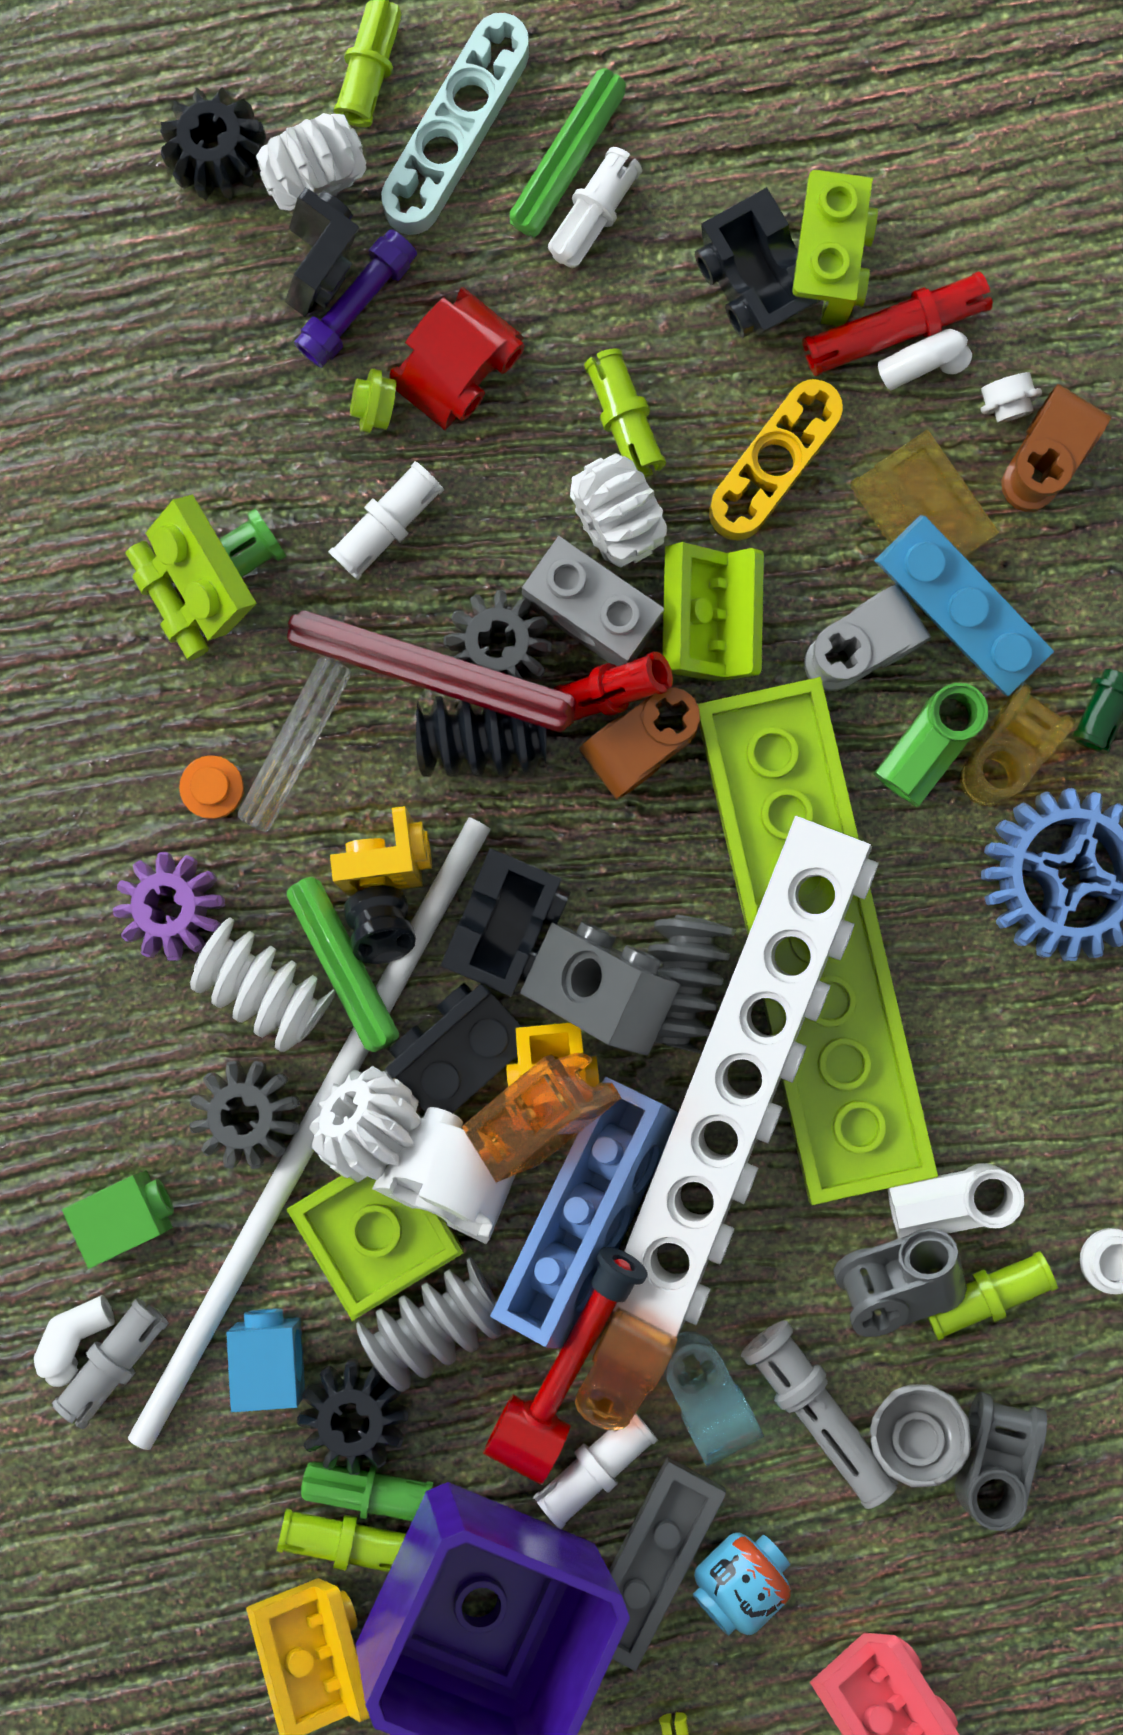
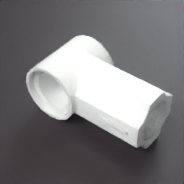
M978 1163L964 1171L887 1188L892 1219L898 1239L918 1230L928 1228L941 1230L947 1234L983 1226L1002 1228L1012 1224L1020 1216L1024 1206V1192L1020 1183L1010 1173L990 1163ZM999 1179L1004 1187L1002 1203L991 1211L978 1210L974 1203L976 1188L985 1180Z

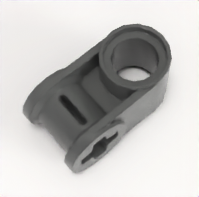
M937 1229L918 1230L908 1236L873 1248L856 1250L845 1255L834 1267L835 1281L841 1289L846 1290L853 1308L850 1313L851 1325L857 1334L864 1337L885 1335L898 1329L900 1326L936 1314L949 1312L958 1307L965 1298L967 1291L957 1245L950 1235ZM866 1269L868 1275L862 1277L861 1270ZM930 1269H942L937 1273L923 1274ZM880 1309L881 1315L877 1316L874 1310Z
M978 1392L974 1397L968 1414L971 1437L970 1454L957 1474L955 1494L959 1504L980 1525L990 1530L1004 1531L1019 1523L1026 1512L1036 1464L1042 1454L1045 1443L1047 1414L1043 1408L1035 1406L1031 1407L1029 1411L995 1403L991 1394ZM996 1426L1015 1430V1432H1009L1002 1429L996 1428ZM1001 1479L1004 1486V1494L1001 1501L995 1507L989 1509L979 1508L977 1493L980 1487L986 1481Z

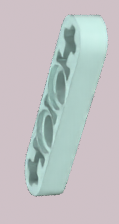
M493 13L483 18L476 26L385 181L381 192L383 210L389 225L397 232L406 235L420 234L428 230L435 223L524 71L529 59L528 32L523 22L514 15ZM505 37L512 39V52L505 49L500 52L493 64V76L486 70L491 62L490 41L500 44ZM476 85L484 89L489 98L483 108L467 112L461 110L455 104V94L462 87ZM443 136L450 138L458 146L457 154L451 161L444 164H436L425 157L423 151L425 145L431 139ZM418 170L426 178L420 189L423 208L419 209L418 207L411 206L406 213H402L397 197L400 195L404 198H410L419 184Z

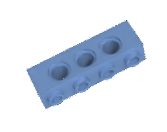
M605 1077L490 1315L491 1318L546 1348L562 1349L594 1290L591 1280L600 1266L597 1255L603 1247L619 1248L657 1169L678 1112Z

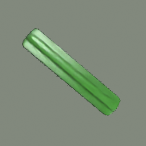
M601 68L595 73L511 209L510 224L515 229L529 237L539 235L623 99L626 82L621 76L614 74L607 68Z
M313 877L300 880L287 890V898L364 1048L372 1052L385 1049L399 1038V1032L363 962L354 956L351 939L321 882Z

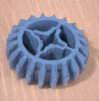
M1074 788L1063 790L1058 799V804L1050 792H1043L1036 796V811L1025 802L1013 808L1014 817L1018 825L1007 820L997 824L995 829L999 836L1008 843L1007 845L990 843L985 847L984 853L1000 861V867H990L981 871L982 880L988 882L999 881L1000 891L986 895L985 902L987 905L1005 902L1008 911L999 915L996 924L999 928H1006L1018 921L1021 926L1014 937V943L1018 946H1026L1038 935L1036 951L1040 957H1051L1057 945L1059 946V952L1063 961H1076L1081 947L1089 958L1102 956L1104 950L1103 940L1112 947H1121L1123 945V929L1121 925L1123 926V827L1118 824L1123 817V806L1117 803L1101 814L1103 801L1100 793L1093 792L1088 794L1080 806L1079 796ZM1055 824L1074 826L1071 837L1063 840L1057 854L1047 852L1036 854L1027 851L1032 840L1045 827ZM1098 840L1105 847L1111 858L1114 875L1103 870L1097 863L1095 850ZM1074 863L1076 868L1072 872L1079 871L1080 880L1087 883L1065 888L1062 882L1066 878L1059 879L1058 869L1052 867ZM1022 870H1024V875L1037 880L1042 886L1044 900L1041 909L1046 911L1045 916L1030 901L1024 887ZM1084 895L1092 898L1102 896L1110 899L1103 912L1087 925L1080 928L1064 926L1067 914L1076 911L1077 905Z

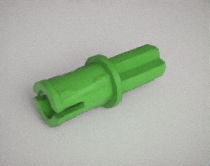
M312 1461L308 1463L304 1472L301 1496L305 1501L361 1511V1519H367L368 1513L413 1521L425 1492L432 1489L433 1482H422L376 1473L377 1467L374 1465L370 1466L369 1472L361 1470L358 1475H350L347 1467L335 1465L332 1470H328L323 1467V1463Z

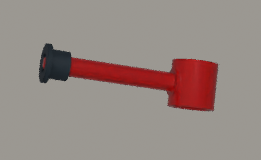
M603 1247L598 1253L597 1260L600 1266L591 1280L594 1290L534 1400L526 1401L512 1394L497 1420L483 1451V1454L540 1485L544 1483L552 1470L571 1427L569 1423L559 1419L556 1415L559 1407L617 1302H625L634 1285L643 1284L648 1276V1272L641 1262L617 1248Z

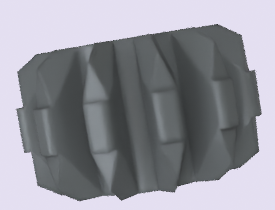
M497 590L494 596L495 608L486 609L483 598L476 594L470 598L473 612L476 615L474 618L461 611H455L452 614L453 624L464 632L451 633L444 636L446 649L461 652L453 658L522 679L520 675L522 671L532 678H542L544 667L532 657L550 655L552 644L545 639L535 638L547 629V621L544 616L524 621L531 609L530 600L523 597L517 601L512 610H508L506 591ZM494 633L506 634L507 644L515 641L514 647H504L502 657L500 658L490 657L488 646L481 649L482 644L492 643Z
M238 1060L227 1062L225 1071L227 1082L214 1072L208 1073L203 1078L206 1087L212 1092L214 1097L194 1095L191 1098L190 1105L196 1109L207 1111V1118L191 1122L189 1125L192 1133H200L210 1129L213 1136L204 1143L201 1151L206 1156H210L225 1145L223 1165L226 1168L232 1169L238 1165L243 1150L251 1169L262 1167L264 1165L262 1146L276 1157L283 1155L287 1150L284 1142L276 1135L275 1131L293 1135L299 1130L297 1122L281 1118L282 1111L291 1110L300 1105L298 1096H289L281 1100L278 1099L276 1093L285 1087L288 1082L287 1076L283 1073L272 1077L266 1085L263 1084L267 1071L265 1062L254 1061L249 1069L247 1078ZM239 1097H242L245 1106L256 1105L258 1108L259 1119L249 1123L254 1127L252 1132H248L244 1122H233L231 1110L241 1107L236 1102Z

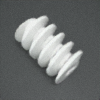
M229 917L213 933L199 954L190 981L191 989L200 994L215 985L211 998L212 1004L218 1008H222L236 999L233 1019L243 1023L257 1014L254 1033L263 1038L279 1028L275 1040V1048L285 1052L301 1042L311 1032L331 1004L336 991L332 990L319 1000H316L313 995L318 980L317 977L312 975L296 986L292 983L297 963L291 960L277 971L272 969L271 966L276 949L269 946L258 955H252L250 951L255 934L249 931L235 942L232 941L229 937L235 920Z

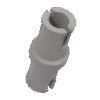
M136 1298L131 1308L103 1343L94 1342L86 1352L89 1358L87 1363L63 1393L52 1402L54 1409L64 1419L72 1424L77 1418L75 1425L78 1428L85 1429L90 1423V1419L118 1384L126 1385L135 1374L132 1368L161 1330H164L169 1324L167 1319L154 1307L148 1304L145 1308L146 1303Z

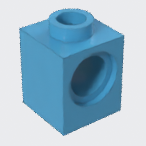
M277 1308L245 1312L244 1322H237L226 1332L231 1412L297 1408L303 1400L302 1394L305 1390L301 1318L284 1319L283 1309Z

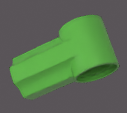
M953 683L934 693L926 700L920 714L873 775L897 796L915 807H919L969 740L983 729L988 719V705L983 694L977 688L967 683ZM944 699H956L966 707L968 723L964 730L953 731L942 723L939 709Z

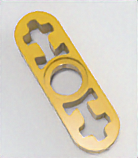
M812 379L803 381L795 386L713 494L709 508L710 522L718 534L726 539L736 541L748 539L756 534L836 429L843 410L842 399L838 391L831 384L822 380ZM816 399L821 401L825 405L822 416L827 421L824 422L819 418L813 419L804 430L801 439H799L791 432L799 422L804 409L799 402L801 401L809 406ZM783 424L786 430L778 428V426ZM802 442L810 444V446L805 448ZM780 445L790 452L793 459V467L782 476L769 475L761 469L758 463L759 452L766 446ZM746 472L751 480L740 476ZM750 481H752L760 488L753 497L748 509V513L753 518L749 520L746 517L740 516L735 522L729 521L725 517L728 505L724 500L726 498L732 502L740 500L748 489ZM763 490L774 494L771 497H767Z

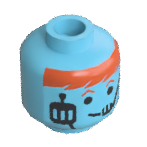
M740 1532L732 1533L695 1569L694 1577L699 1588L692 1595L709 1617L728 1636L735 1629L742 1634L753 1635L791 1597L790 1585L783 1575V1572L790 1566V1563L777 1546L765 1535H762L754 1542L745 1534Z

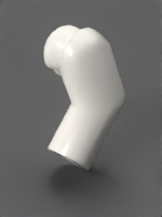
M945 329L879 361L878 369L886 387L892 391L938 367L946 374H957L967 368L972 359V352L967 346L968 339L959 331Z
M101 1295L53 1317L49 1321L34 1355L37 1375L45 1378L49 1385L62 1387L71 1383L78 1374V1360L74 1356L80 1340L115 1324L112 1308L105 1296Z

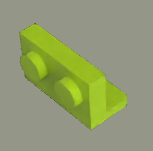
M812 170L809 174L792 292L796 297L823 300L821 324L835 326L845 324L854 306H864L870 269L861 267L863 247L872 246L878 217V208L869 207L873 181L871 177L822 170Z
M685 542L665 546L663 656L669 662L672 674L718 682L757 676L761 673L764 553L762 550L748 548L726 553Z

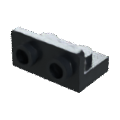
M464 982L436 1007L444 1017L425 1033L417 1025L414 1026L388 1049L395 1060L385 1068V1071L392 1079H398L411 1090L412 1095L419 1101L418 1104L425 1112L427 1108L434 1107L454 1113L518 1056L516 1028L522 1026L483 983L472 991Z

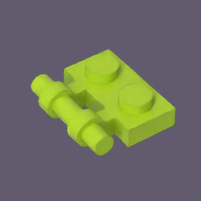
M192 494L173 499L145 532L153 546L154 552L147 541L136 543L125 552L136 571L132 578L142 595H150L164 619L160 626L170 643H178L188 661L201 657L209 650V646L199 631L200 628L207 640L227 635L257 604ZM172 581L175 583L177 589L179 590L180 594L182 595V597H183V599H184V601H185V604H183V602H182V600L180 599L178 593L176 592L175 588L173 587V585H172V583H171Z

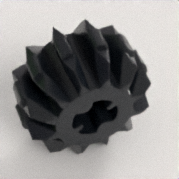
M221 86L212 100H207L204 92L196 87L193 96L195 103L188 107L183 103L173 100L172 111L177 120L161 122L160 132L164 141L167 142L161 147V156L165 165L174 169V179L183 189L195 185L198 196L207 201L215 187H220L224 197L232 200L234 195L232 184L239 181L253 188L255 177L251 168L259 167L256 155L262 147L260 145L265 142L266 133L262 122L253 119L254 112L252 106L245 98L233 103L230 93ZM218 140L219 145L215 148H210L209 143Z
M349 1359L345 1364L344 1380L332 1366L325 1367L320 1373L324 1388L308 1385L302 1394L305 1401L314 1408L301 1411L297 1417L298 1426L318 1429L306 1439L304 1443L306 1451H316L323 1445L330 1449L323 1461V1467L328 1470L334 1468L340 1455L346 1456L347 1469L350 1475H358L363 1464V1454L371 1464L377 1468L382 1467L387 1460L386 1450L383 1445L390 1448H400L405 1438L404 1434L393 1425L406 1422L410 1416L408 1407L389 1404L401 1394V1391L396 1390L391 1384L381 1389L377 1384L382 1376L374 1366L371 1368L367 1379L360 1378V1364L357 1359ZM348 1403L356 1404V1410L359 1415L369 1416V1418L366 1417L360 1429H352L349 1418L339 1417L344 1412Z

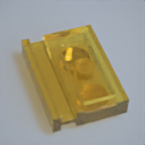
M928 429L877 463L874 468L864 475L858 476L851 481V489L889 544L920 515L926 516L965 558L999 534Z

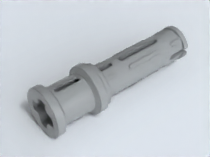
M783 1320L773 1324L757 1335L744 1348L741 1353L742 1359L747 1365H756L776 1392L774 1401L778 1407L788 1413L795 1412L821 1446L826 1456L833 1462L860 1498L864 1508L872 1509L880 1505L896 1491L898 1481L887 1475L858 1429L851 1423L825 1388L828 1384L826 1372L821 1365H812L791 1338L793 1328L788 1321Z

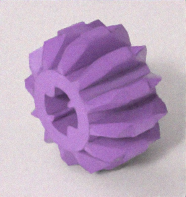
M160 852L156 858V873L146 862L139 860L133 864V869L141 882L136 885L121 880L117 884V890L123 894L131 895L132 898L131 904L115 906L113 914L118 918L134 919L132 923L125 927L121 936L127 942L139 940L144 936L141 945L142 955L153 958L163 946L168 960L179 961L183 954V941L191 950L200 953L205 943L197 930L201 927L204 930L215 932L221 925L217 920L207 918L206 913L207 909L224 907L225 898L213 894L204 896L203 893L214 885L217 877L210 871L200 873L194 877L197 870V859L186 855L175 868L172 855L167 852ZM172 890H176L174 901L182 906L181 913L177 918L166 916L167 923L165 924L163 923L165 912L157 907L158 901L162 896L172 898Z

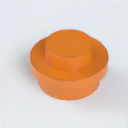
M204 756L194 760L186 767L180 779L179 791L183 803L192 813L205 819H220L231 814L240 804L244 794V782L237 767L227 759L219 756Z

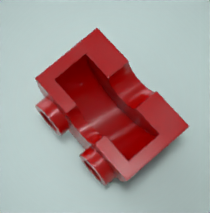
M464 287L460 288L454 304L444 297L423 317L405 342L413 349V352L400 367L392 368L389 379L396 380V391L445 431L456 418L461 421L466 420L479 406L485 395V391L479 387L483 379L493 370L499 371L501 374L506 373L516 363L525 348V344L522 342L524 337Z

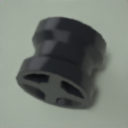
M386 885L372 886L356 892L344 904V915L349 927L355 930L351 935V947L356 959L370 964L389 963L402 958L414 948L416 936L411 923L405 920L408 914V903L402 890Z

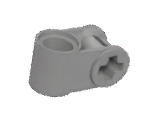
M895 584L868 599L849 615L824 629L818 635L816 641L808 648L804 657V669L808 679L821 677L825 691H838L850 686L876 669L887 667L930 640L931 636L900 586ZM843 650L847 654L849 659L845 664L836 662L831 665L826 659L829 651L839 653Z

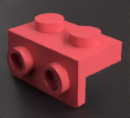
M863 1633L810 1681V1684L842 1735H960L956 1730L958 1721L955 1714L945 1701L934 1695L921 1674L922 1664L918 1655L907 1642L895 1635Z

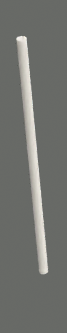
M471 817L466 821L411 921L416 936L414 948L402 958L389 962L376 985V989L389 1014L491 830ZM354 1027L300 1123L298 1132L294 1134L286 1152L283 1154L129 1434L128 1440L137 1447L151 1450L314 1153L311 1146L315 1135L309 1127L312 1121L321 1114L318 1103L326 1101L330 1097L333 1084L342 1085L352 1070L359 1071L369 1051L364 1048Z

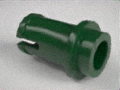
M1104 669L1101 677H1094L1091 682V686L1095 691L1076 731H1073L1071 739L1076 740L1075 742L1093 751L1109 754L1112 748L1111 744L1123 721V673L1113 669Z

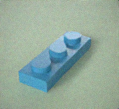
M920 515L874 560L1002 694L1009 696L1054 652L926 516Z

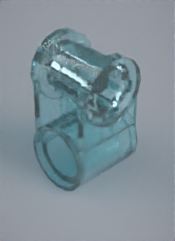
M686 1331L678 1334L676 1338L672 1337L667 1341L661 1352L660 1364L662 1371L682 1410L680 1415L706 1467L765 1437L740 1387L732 1380L722 1358L708 1338L696 1332ZM692 1354L701 1362L700 1369L703 1373L694 1379H691L685 1371V1365L682 1361L685 1357Z

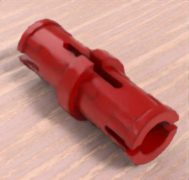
M651 652L645 657L619 666L612 663L597 666L592 669L588 677L553 688L554 690L570 694L575 698L577 704L572 722L574 723V721L601 712L612 716L625 711L631 702L654 694L665 693L672 686L673 676L666 658L659 652Z

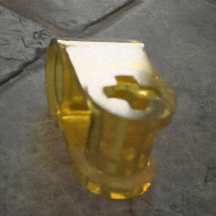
M1025 682L1015 690L999 710L989 726V731L964 763L961 770L960 783L964 793L971 801L981 806H995L1020 793L1028 785L1041 765L1049 759L1064 741L1076 722L1068 714L1060 717L1031 695L1032 687ZM986 759L995 760L1005 767L1008 774V783L1005 788L992 786L985 779L983 764Z

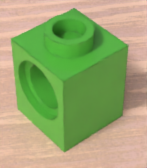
M147 1170L132 1175L61 1209L88 1269L173 1228L168 1216L174 1213L170 1196L159 1179L151 1181Z

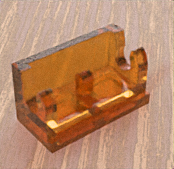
M574 1053L559 1059H555L552 1054L543 1057L462 1126L496 1183L538 1166L622 1099L612 1083H599L595 1087H591L583 1081L579 1072L592 1062L590 1056L584 1053Z

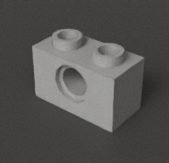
M560 536L556 538L522 586V597L531 601V610L540 616H544L547 621L608 663L615 664L616 666L634 661L661 624L664 612L662 606Z

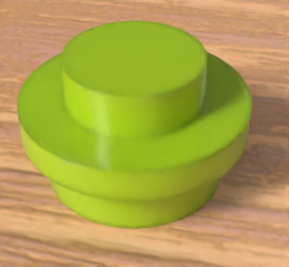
M371 368L367 380L357 378L354 384L350 416L360 418V431L370 433L373 427L387 430L390 423L396 392V380L382 377V371Z

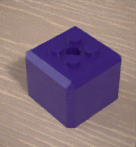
M450 1482L427 1490L356 1642L365 1705L373 1727L390 1735H578L630 1620L622 1594L595 1543ZM478 1588H488L497 1594V1603L487 1615L472 1617L462 1610V1603L471 1591Z

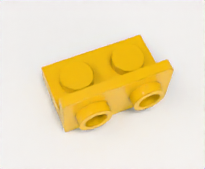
M405 806L392 808L396 846L385 847V839L382 838L361 839L346 843V853L330 855L333 882L348 896H352L356 892L372 886L386 885L398 889L423 886L421 870L432 869L428 832L424 831L422 821H413Z

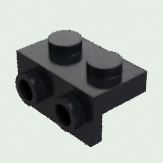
M306 187L297 198L289 229L312 246V249L294 273L285 299V303L304 317L315 302L326 308L345 281V275L352 265V262L346 259L359 229V226L351 221L353 217L352 212L339 199L324 191L318 196Z

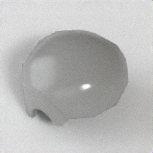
M911 1384L893 1390L879 1406L872 1419L870 1432L872 1435L871 1446L873 1455L888 1476L912 1488L940 1486L954 1477L962 1469L969 1457L971 1449L969 1418L953 1396L933 1385Z

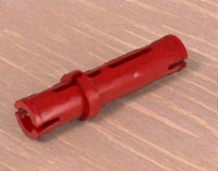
M977 271L969 277L932 291L922 287L912 291L911 299L819 334L804 337L802 345L804 351H810V354L805 355L811 372L814 376L822 375L825 371L917 336L930 337L942 332V327L981 312L990 311L993 307L992 298L990 296L983 298V294L991 292L986 278L980 271Z

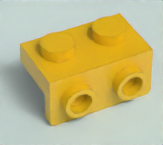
M317 1578L246 1607L279 1735H306L347 1716L352 1717L358 1722L370 1718L365 1705L358 1656L351 1635V1631L357 1628L356 1613L350 1597L344 1590L340 1591L336 1585Z

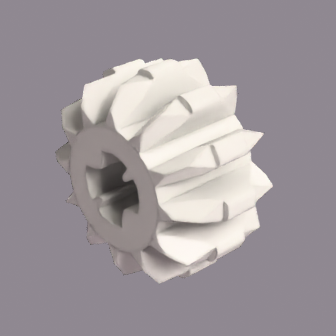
M323 113L315 119H305L294 127L286 128V131L282 134L270 138L268 144L261 147L256 155L261 170V179L269 196H273L279 209L288 211L295 209L297 198L305 187L318 196L322 191L336 196L341 190L351 187L354 181L360 179L367 169L361 141L355 129L350 127L345 115L341 114L329 115Z
M615 453L604 460L599 458L584 467V471L572 477L570 496L576 505L575 512L583 523V529L592 539L594 547L600 550L605 560L621 568L632 561L634 563L639 562L653 554L652 550L664 544L667 525L662 518L663 509L657 503L654 490L647 484L644 474L637 471L632 460Z
M374 1066L363 1073L354 1069L348 1074L344 1084H333L330 1097L326 1101L318 1103L321 1114L312 1121L309 1127L315 1135L311 1148L319 1154L322 1161L345 1178L350 1177L354 1181L359 1182L368 1176L378 1180L383 1175L386 1165H399L398 1154L403 1148L414 1145L409 1132L417 1128L422 1122V1119L416 1113L419 1101L412 1095L408 1087L398 1079H392L385 1071H380Z

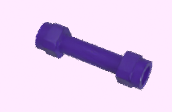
M389 229L383 237L380 236L368 250L371 259L370 263L321 320L312 316L301 329V334L294 341L297 349L318 367L323 368L343 348L340 336L391 277L399 281L410 268V263L416 258L417 252L415 248L395 230Z

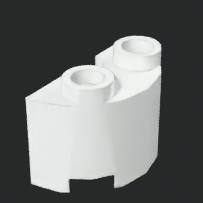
M429 1107L424 1117L421 1118L422 1122L420 1125L409 1132L414 1145L401 1150L398 1154V1166L386 1165L383 1175L375 1181L372 1189L412 1209L417 1208L429 1211L447 1222V1226L487 1244L517 1173L518 1167L515 1161L519 1149L511 1142L496 1136L486 1135L482 1139L461 1129L463 1121L458 1116L443 1109Z

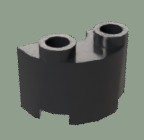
M767 187L701 223L704 246L695 251L696 262L703 277L710 285H714L717 282L720 284L729 301L725 305L727 316L740 337L744 338L753 332L761 335L822 301L796 297L792 292L798 250L791 238L789 224Z
M490 848L473 887L468 905L456 927L440 966L512 996L519 980L525 982L540 950V947L536 946V942L544 924H558L571 892L559 887L562 881L561 878Z

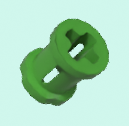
M256 508L247 513L248 521L219 539L241 577L247 575L271 558L280 561L286 557L285 552ZM256 542L255 544H253L252 546L248 547L247 549H245L244 551H242V552L239 553L238 555L234 556L235 554H237L238 552H240L241 550H243V549L246 548L247 546H249V545H251L252 543Z

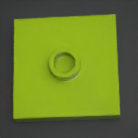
M341 1175L286 1210L353 1321L464 1253V1249L451 1227L447 1226V1222L441 1217L422 1209H412L373 1190L372 1188L376 1180L368 1176L356 1182L350 1177L345 1178Z

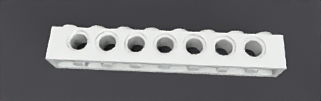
M795 816L624 1252L630 1254L643 1264L648 1272V1276L643 1284L634 1285L625 1302H617L613 1310L614 1312L674 1338L679 1334L685 1321L697 1325L711 1288L700 1284L709 1260L719 1265L721 1264L735 1228L724 1224L733 1200L745 1204L759 1169L748 1163L757 1139L769 1143L783 1107L772 1103L773 1097L781 1078L791 1083L793 1082L807 1046L796 1042L805 1018L817 1021L831 985L821 982L820 978L829 957L841 961L855 924L844 920L853 895L865 900L879 863L868 859L872 849L871 844ZM814 876L827 878L835 890V900L832 906L821 914H810L805 911L798 898L799 889L803 882ZM793 936L802 939L810 949V963L807 969L799 975L784 973L775 961L776 947L787 937ZM761 998L774 999L785 1009L786 1024L783 1030L776 1035L763 1034L752 1023V1008ZM739 1059L749 1060L759 1068L762 1075V1085L757 1093L743 1095L736 1092L730 1086L728 1069L733 1061ZM723 1121L734 1128L738 1137V1145L733 1153L721 1155L709 1149L704 1139V1131L709 1122ZM688 1182H699L705 1185L713 1195L714 1205L712 1211L706 1214H695L687 1210L681 1200L682 1186ZM664 1243H674L681 1246L688 1254L689 1270L681 1274H673L666 1271L658 1261V1247Z

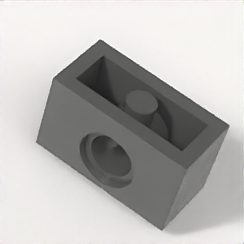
M581 921L576 931L551 923L520 993L607 1045L648 1056L681 984L657 972L662 961L656 957L628 945L625 946L623 952L613 948L616 936L599 927Z

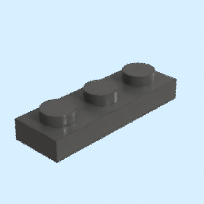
M668 1456L609 1569L622 1594L630 1616V1620L612 1659L634 1671L637 1670L726 1495L724 1486Z

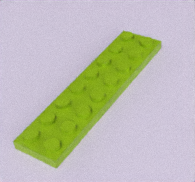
M821 677L697 704L700 713V731L747 935L750 933L795 816L859 840ZM811 877L804 881L799 889V902L802 908L810 914L824 913L832 906L835 900L834 887L825 877ZM870 888L865 900L854 895L844 917V920L855 924L841 961L829 957L820 978L821 982L831 985L817 1021L805 1018L796 1042L807 1047L792 1083L781 1078L807 1197L811 1205L938 1177ZM787 937L776 947L775 961L784 973L799 975L807 969L810 963V949L800 938ZM762 998L770 1035H776L783 1030L786 1024L785 1009L774 999Z

